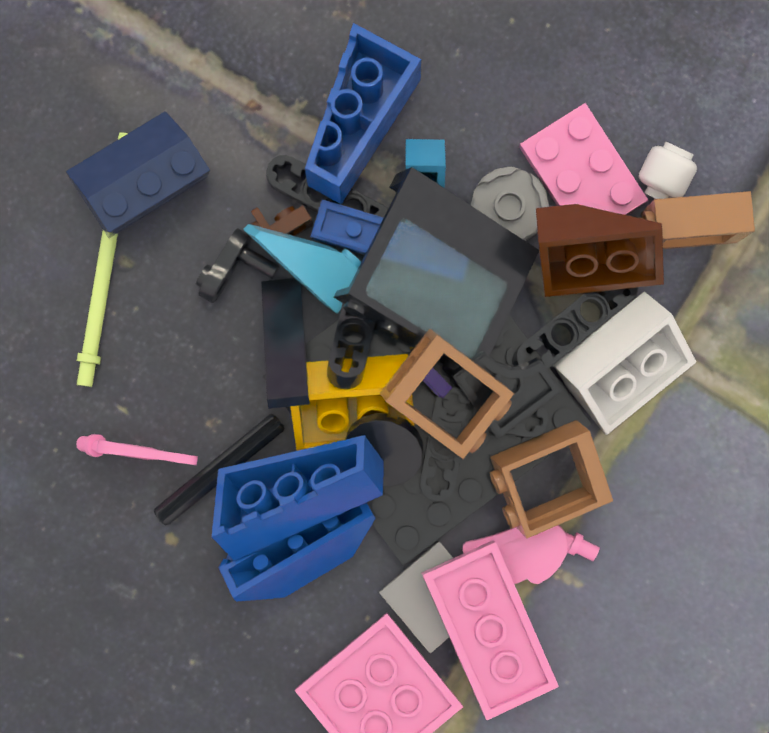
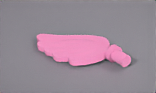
M98 434L81 436L76 443L80 451L86 452L87 455L93 457L113 454L197 465L198 456L106 441L102 435Z
M557 525L527 539L517 527L508 529L494 535L466 541L462 546V551L466 553L494 540L514 584L526 579L533 584H540L558 570L567 553L573 556L578 554L594 561L600 547L584 540V536L576 533L574 536L566 533L560 525Z

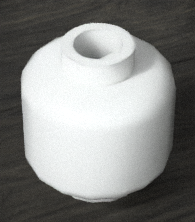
M665 142L663 147H652L639 172L640 181L648 186L645 193L656 199H666L669 196L673 198L683 197L697 172V165L692 161L694 154L668 142Z

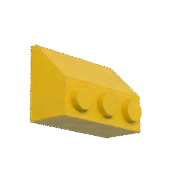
M408 354L368 357L361 383L351 389H340L330 383L327 377L328 361L307 362L310 404L290 406L296 451L345 440L347 432L354 422L363 416L374 413H387V417L395 419L399 416L408 420L414 426L413 421L388 404L380 394L406 360ZM352 358L344 359L341 371L349 372ZM411 395L406 402L413 406V398Z

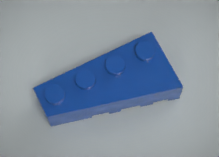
M353 23L345 53L343 52L339 64V72L334 87L331 88L323 120L320 121L305 166L307 185L339 204L343 203L420 82V58Z
M364 435L218 469L212 538L235 561L383 495L384 461Z

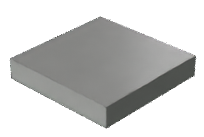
M439 541L379 591L381 596L429 653H432L449 638L421 574L453 559Z

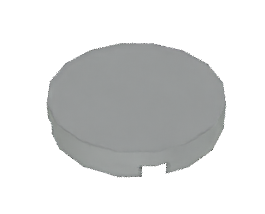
M515 167L495 169L484 176L475 188L471 201V206L525 241L535 236L538 232L536 208L549 207L546 190L539 179L531 173L529 174Z

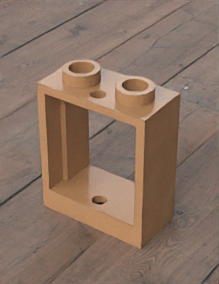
M751 191L654 199L641 212V219L662 223L663 249L738 243L755 231Z
M431 328L380 392L388 404L462 459L469 452H475L482 445L486 438L485 431L494 419L498 421L507 413L511 406L510 399L514 395L503 383ZM443 353L493 390V393L457 439L406 402Z
M577 420L490 457L495 469L490 472L492 483L498 494H504L507 503L506 506L502 507L505 519L511 529L517 527L526 539L613 501L590 430ZM569 446L583 487L528 511H524L510 471Z

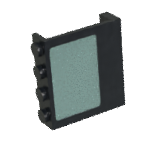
M413 167L397 173L389 186L396 194L350 286L337 290L333 298L344 304L343 309L352 316L360 319H365L366 317L378 324L377 330L385 336L393 339L401 338L411 344V351H413L431 328L470 359L481 350L490 355L540 250ZM444 353L438 360L443 364L442 369L448 374L460 367L458 363Z

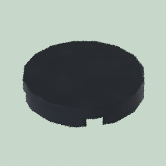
M374 413L363 416L351 425L345 440L366 436L384 461L383 486L391 487L403 484L415 476L422 464L424 445L418 430L408 420L399 416L397 419L387 417V413Z

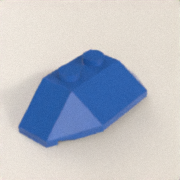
M366 502L235 561L227 555V558L222 560L218 568L236 602L285 598L352 558L376 518Z

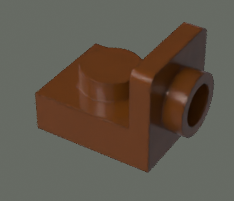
M303 205L296 210L294 206L282 210L274 217L275 223L270 226L258 207L251 211L256 220L251 225L295 237L313 226L312 218Z

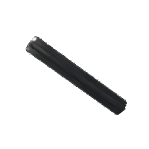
M269 414L154 509L156 517L164 525L171 524L217 486L218 469L245 463L282 433L284 425L274 414Z

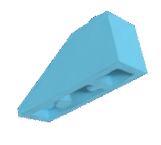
M248 224L243 229L323 305L336 314L341 310L343 303L333 297L337 290L350 286L361 264V261L349 250L344 248L342 252H339L329 245Z

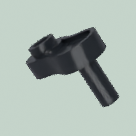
M237 228L228 239L213 267L207 264L196 281V285L201 287L199 296L214 303L224 290L240 261L270 279L274 278L280 266L248 248L252 238L246 232Z

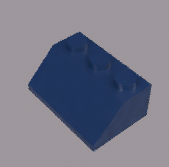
M164 111L66 171V174L107 237L111 238L205 180L209 175L210 169L189 136Z

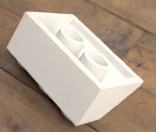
M644 291L553 366L568 390L598 427L608 435L694 365L696 360L673 315Z

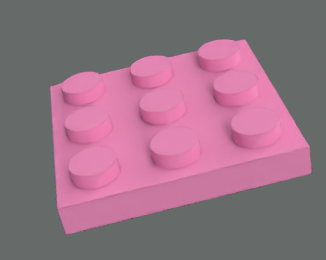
M388 613L384 614L295 689V692L329 733H433L463 708L462 703Z

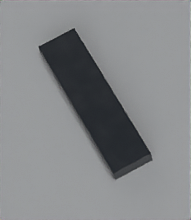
M295 278L261 281L268 409L309 405L301 283Z

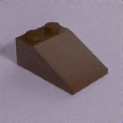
M579 204L536 208L545 297L664 285L662 223Z

